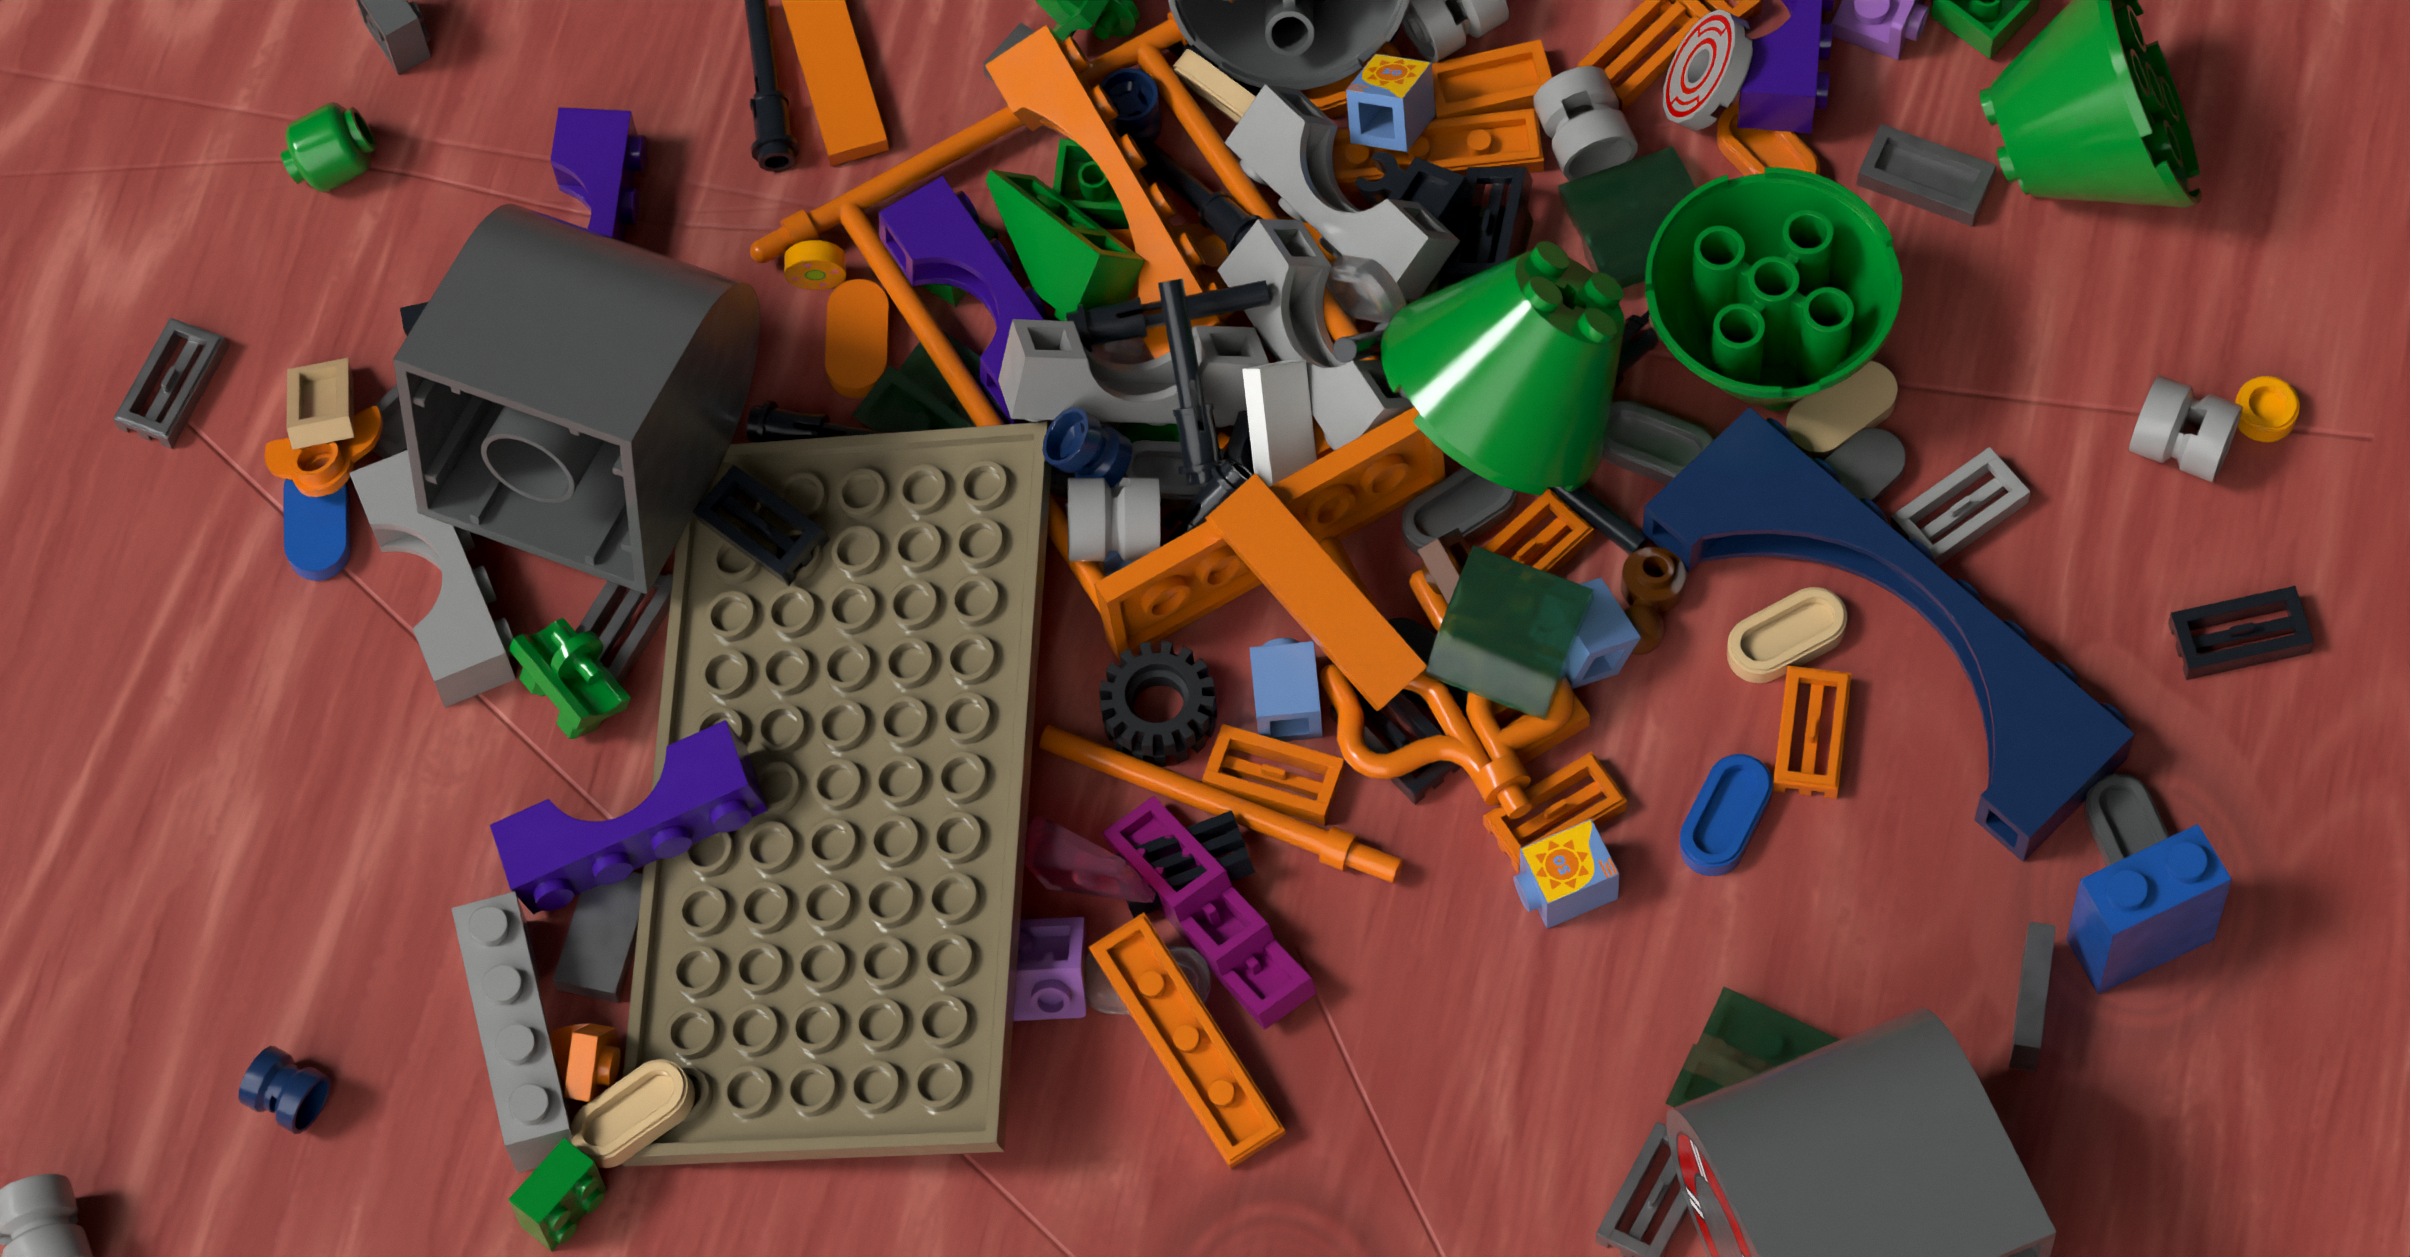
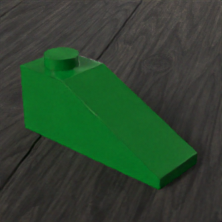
M989 170L985 181L1032 288L1038 296L1055 308L1054 316L1059 321H1067L1066 313L1077 311V304L1080 303L1084 304V309L1128 301L1145 261L1143 258L1035 175Z

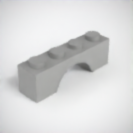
M1265 84L1225 141V144L1241 158L1239 163L1244 172L1253 180L1269 185L1281 196L1279 205L1286 213L1297 220H1301L1303 223H1309L1322 235L1319 243L1326 251L1342 261H1349L1362 273L1360 282L1371 293L1384 300H1390L1392 297L1418 300L1460 240L1419 202L1386 199L1365 211H1361L1353 206L1341 192L1333 171L1332 150L1338 126L1298 89Z
M1258 219L1217 271L1228 287L1266 280L1270 305L1242 311L1246 313L1262 337V344L1266 351L1277 362L1306 360L1312 415L1324 431L1326 442L1335 451L1413 408L1414 405L1402 388L1398 392H1392L1381 360H1356L1344 363L1335 358L1333 354L1334 344L1328 334L1323 312L1324 290L1332 266L1302 221Z
M1012 319L998 380L1011 419L1044 422L1054 420L1064 410L1077 407L1092 414L1100 421V424L1107 422H1137L1155 426H1163L1169 423L1176 424L1173 410L1180 408L1170 351L1163 356L1143 363H1111L1094 356L1083 346L1074 321ZM1195 325L1192 328L1205 403H1213L1214 405L1213 415L1217 428L1235 425L1238 413L1247 410L1242 369L1269 364V361L1254 327Z
M408 450L350 472L349 474L381 552L415 554L427 559L442 572V586L436 603L430 612L412 629L444 707L446 708L515 680L516 678L508 660V657L513 655L509 651L513 640L512 633L505 617L494 622L492 621L486 605L497 601L490 580L483 565L471 570L465 555L466 552L476 549L470 532L418 513Z
M514 891L451 909L504 1145L517 1173L537 1168L563 1138L572 1144L571 1124L573 1117L569 1100L564 1098L565 1086L546 1020L539 983L541 978L528 922Z

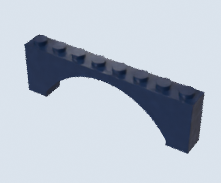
M1749 407L1645 505L1642 533L1659 548L1667 549L1677 555L1688 573L1700 562L1734 557L1800 559L1832 566L1865 578L1891 592L1916 610L1940 634L1957 657L1971 683L1981 711L1987 741L1988 787L1980 795L1974 820L2022 862L2086 800L2088 791L2103 776L2113 774L2127 760L2135 734L2130 730L2126 718L2115 707L2103 702L2099 704L2081 689L2078 678L2067 666L2058 661H2053L2052 663L2032 647L2030 638L2020 626L2010 620L2001 621L1984 606L1980 594L1969 583L1962 579L1954 581L1936 565L1933 555L1922 543L1913 538L1906 540L1888 525L1885 514L1875 503L1867 498L1859 500L1841 485L1839 476L1828 463L1820 458L1811 459L1794 445L1790 433L1775 419L1767 418L1765 420Z

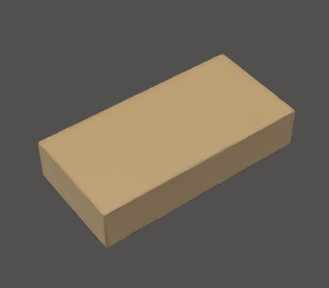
M349 358L287 369L286 428L292 449L354 438V378Z

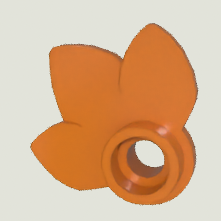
M372 406L354 415V438L292 449L289 438L270 441L265 445V464L275 477L293 480L295 486L303 495L320 497L333 494L341 489L350 478L349 473L353 472L354 463L370 452L377 444L383 430L382 414L377 406Z

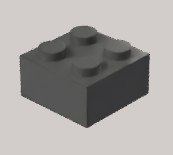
M355 0L363 23L398 75L431 58L427 42L431 41V37L422 23L425 21L423 14L414 1L408 3L407 0Z

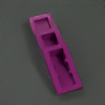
M1155 796L1102 832L1105 841L1116 854L1120 853L1128 861L1130 869H1136L1143 877L1145 885L1141 887L1151 885L1158 892L1163 905L1160 911L1224 987L1264 1030L1317 993L1312 978L1274 939L1269 924L1231 885L1226 870ZM1163 836L1165 838H1172L1174 836L1179 841L1183 850L1182 856L1190 857L1193 855L1197 865L1191 868L1202 865L1207 871L1176 892L1164 880L1173 876V874L1167 876L1164 867L1154 869L1149 864L1146 849L1136 850L1134 847Z

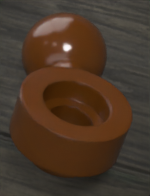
M1646 547L1632 553L1623 565L1621 593L1625 601L1630 605L1623 609V611L1641 637L1631 652L1633 655L1648 654L1660 645L1665 632L1664 622L1660 614L1676 607L1684 594L1686 581L1685 566L1677 555L1664 548ZM1645 572H1658L1663 574V576L1651 577Z

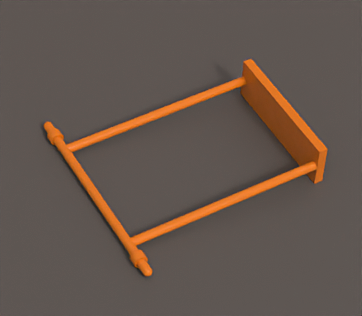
M1172 12L1167 13V21L1089 62L1091 67L1085 70L1083 74L1091 88L1101 84L1104 78L1115 70L1131 68L1139 63L1144 72L1149 74L1156 82L1158 92L1238 205L1250 216L1256 215L1263 219L1279 220L1161 54V51L1179 41L1184 46L1189 44L1177 26ZM1009 106L808 213L801 209L780 220V228L754 241L750 247V256L755 262L767 263L784 254L796 243L819 240V234L842 223L976 427L1005 424L915 288L879 239V234L863 211L1025 125L1012 113ZM1325 285L1323 312L1326 328L1336 342L1339 338L1360 334ZM1376 356V357H1371V358H1366V359H1361V360H1379V359H1378V357ZM1413 407L1273 484L1269 489L1318 544L1324 537L1329 536L1335 537L1340 541L1412 501L1446 479L1443 451L1414 424L1413 420L1419 412ZM1050 493L1047 534L1100 612L1107 644L1119 662H1121L1120 654L1128 648L1135 655L1140 652V643L1150 641L1151 645L1262 584L1259 578L1208 521L1106 577L1096 561H1069L1068 518Z

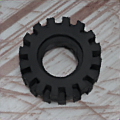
M1150 641L1140 643L1141 655L1134 657L1128 648L1120 654L1121 666L1118 667L1111 662L1106 669L1107 682L1101 680L1099 690L1101 698L1100 707L1105 733L1109 741L1115 739L1117 751L1127 754L1130 750L1133 757L1146 761L1147 756L1154 757L1155 765L1159 767H1167L1165 756L1173 754L1177 764L1188 760V748L1191 747L1198 754L1205 747L1204 735L1212 737L1214 732V717H1217V703L1212 676L1209 677L1208 667L1204 661L1199 659L1195 663L1193 651L1184 646L1179 654H1175L1173 642L1162 641L1161 652H1152ZM1169 686L1182 696L1183 706L1179 714L1171 720L1160 723L1147 722L1140 718L1133 708L1136 697L1141 691L1149 687Z

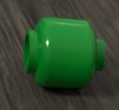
M330 102L287 126L285 134L287 149L281 151V159L287 172L297 184L306 180L317 191L326 193L365 173L370 168V152L376 150V142L367 122L356 108L352 107L346 110L338 103Z

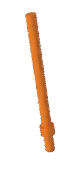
M1047 725L1042 733L1039 743L1040 749L1215 816L1232 810L1237 824L1319 855V862L1343 872L1348 867L1393 884L1396 883L1401 873L1403 859L1358 843V835L1335 826H1332L1329 831L1052 725Z

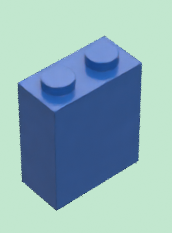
M2197 824L2080 879L2066 941L2097 994L2099 995L2213 941L2232 878L2201 827Z

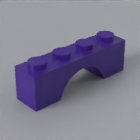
M1781 0L1787 7L1790 18L1774 32L1752 39L1753 55L1747 77L1740 89L1737 128L1811 133L1814 109L1826 110L1829 73L1818 72V59H1830L1833 24L1821 23L1822 11H1833L1834 0Z
M559 107L550 160L559 190L578 199L591 211V218L587 229L625 242L627 225H636L638 220L639 193L637 188H633L635 171L643 172L645 169L647 158L645 135L637 134L631 111Z
M941 176L879 212V239L912 286L924 284L955 286L971 293L985 305L995 322L996 333L980 357V384L1008 424L1028 423L1030 421L1025 419H1011L998 380L1012 319L1045 320L1047 319L1046 310L1035 291L1029 286L1022 289L1010 273L1013 271V265L1002 244L995 238L988 241L977 226L980 222L979 216L969 197L963 191L954 193L944 177Z
M724 720L666 746L664 768L655 788L641 804L622 816L606 821L579 820L565 814L547 799L490 824L510 890L516 892L520 901L534 915L540 911L562 908L569 904L574 896L601 884L618 883L629 877L633 870L655 860L679 856L685 853L692 844L718 832L738 830L745 826L752 817L768 811V807L746 745L728 722Z

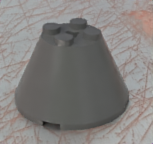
M1168 0L1175 22L1184 38L1191 46L1194 44L1206 57L1217 64L1218 69L1227 76L1259 88L1269 84L1307 90L1337 82L1363 68V62L1372 56L1386 41L1389 42L1403 20L1409 0H1234L1233 3H1230L1229 0Z

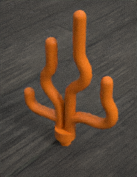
M1324 537L1319 542V545L1379 611L1374 598L1341 542L1335 537ZM1418 570L1410 577V588L1433 627L1446 642L1467 653L1473 659L1475 676L1468 691L1466 713L1470 725L1446 685L1436 674L1424 669L1403 689L1413 691L1422 696L1446 735H1434L1423 738L1391 753H1376L1366 746L1363 739L1364 711L1357 694L1336 665L1330 664L1321 670L1319 679L1338 714L1337 742L1342 755L1356 772L1369 778L1384 780L1406 775L1432 762L1451 761L1462 766L1470 775L1486 805H1502L1509 819L1520 818L1532 808L1530 801L1524 793L1531 779L1515 752L1555 733L1566 724L1574 707V695L1570 683L1558 666L1552 664L1545 665L1540 670L1538 679L1549 699L1547 707L1501 729L1491 709L1492 700L1499 685L1501 663L1495 646L1483 632L1460 620L1451 610L1444 596L1436 594L1428 585L1422 570Z

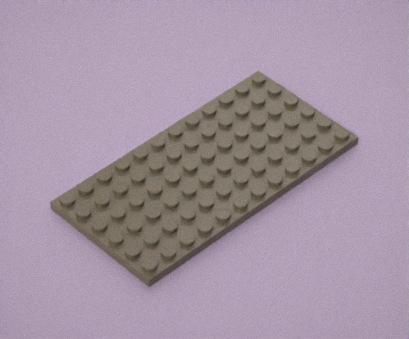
M1048 422L730 444L702 500L727 471L735 465L821 526L830 540L823 548L816 545L810 553L813 559L806 567L801 564L798 565L793 571L797 578L790 586H787L703 525L695 514L692 515L676 543L651 792L658 783L664 768L666 746L726 720L747 747L768 811L752 817L745 826L738 830L718 832L692 844L685 853L666 859L660 858L644 865L623 1078L648 1061L656 1059L669 1060L676 1063L692 1080L695 1088V1100L690 1113L683 1121L621 1164L623 1167L1004 1152L1052 465L1045 460L1042 451L1043 440L1050 426ZM736 488L731 493L733 498L796 542L802 535L739 488ZM721 506L715 512L777 558L781 559L786 554Z

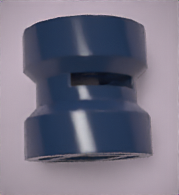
M1133 68L1115 70L1107 75L1100 86L1107 93L1119 113V116L1111 120L1119 136L1122 137L1128 133L1135 143L1144 137H1148L1155 142L1160 135L1162 127L1156 82L1149 74Z
M1072 407L1060 413L1047 429L1043 440L1042 451L1044 458L1052 466L1063 472H1074L1076 478H1104L1110 488L1120 481L1132 459L1130 439L1111 426H1101L1100 421L1082 408Z
M269 1046L262 1050L248 1067L239 1088L238 1099L243 1105L256 1112L269 1111L275 1113L278 1125L294 1134H300L307 1130L321 1113L330 1093L331 1080L329 1076L313 1067L300 1070L298 1066L294 1065V1060L290 1054L276 1046Z

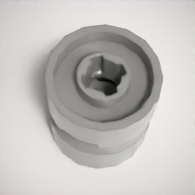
M1409 0L1401 24L1419 53L1429 62L1436 63L1466 45L1467 34L1480 38L1505 23L1509 19V10L1506 0Z
M1595 66L1573 68L1549 79L1538 89L1533 100L1534 108L1545 133L1552 138V150L1563 175L1569 181L1583 183L1608 177L1621 170L1633 159L1637 153L1638 143L1626 116L1618 110L1619 100L1607 73L1602 68Z
M2158 375L2139 415L2130 441L2129 452L2161 464L2171 457L2178 460L2180 471L2214 483L2234 438L2243 406L2212 394H2208L2203 399L2198 400L2194 398L2191 386ZM2186 425H2193L2199 431L2198 435L2183 434Z
M1158 477L1122 478L1117 488H1110L1104 478H1068L1069 561H1105L1111 551H1118L1124 561H1136L1160 547V485Z
M40 1174L20 1179L0 1189V1245L6 1246L1 1257H94L86 1231L82 1226L75 1225L78 1222L77 1213L79 1208L71 1182L66 1176Z

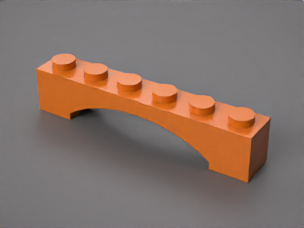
M1045 25L985 64L1010 110L1032 132L1041 126H1045L1066 136L1086 150L1105 174L1126 215L1136 254L1145 260L1138 275V297L1141 299V304L1161 301L1158 283L1183 278L1186 295L1221 289L1216 282L1207 286L1197 268L1205 264L1201 252L1186 232L1179 236L1177 235L1168 220L1176 214L1175 208L1157 182L1151 186L1147 184L1140 172V169L1148 164L1143 153L1128 133L1122 137L1119 136L1111 120L1119 116V113L1099 84L1091 88L1083 74L1091 66L1083 51L1071 36L1062 41ZM1235 312L1190 320L1191 327L1193 328L1195 325L1231 327L1227 318ZM1166 326L1146 329L1148 337L1143 338L1154 359L1168 353L1170 348Z

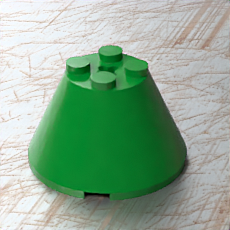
M2072 0L1992 81L1991 87L1979 92L1980 102L1987 120L1992 126L1998 124L2005 143L2004 146L1997 148V156L2002 171L2009 183L2018 180L2025 195L2031 194L2034 197L2181 208H2188L2201 201L2202 192L2200 188L2190 191L2189 178L2199 175L2200 169L2187 118L2158 40L2145 44L2141 27L2136 16L2144 14V10L2138 0Z
M1765 167L1764 174L1747 175L1730 180L1728 175L1716 178L1688 194L1671 210L1660 225L1651 243L1645 271V294L1652 322L1660 338L1671 353L1690 371L1740 401L1763 406L1771 411H1782L1789 408L1794 401L1830 388L1848 379L1873 359L1883 347L1896 322L1902 294V273H1900L1898 259L1892 246L1893 238L1877 213L1858 195L1837 182L1811 172L1791 168Z
M1542 241L1531 251L1411 302L1400 309L1389 322L1382 336L1381 361L1383 370L1392 392H1398L1402 388L1419 412L1413 420L1414 424L1437 447L1462 466L1493 483L1518 492L1543 495L1548 487H1565V490L1569 493L1583 486L1597 470L1602 460L1625 329L1624 315L1619 305V302L1624 297L1621 286L1611 276L1601 272H1591L1585 266L1569 258L1558 245Z

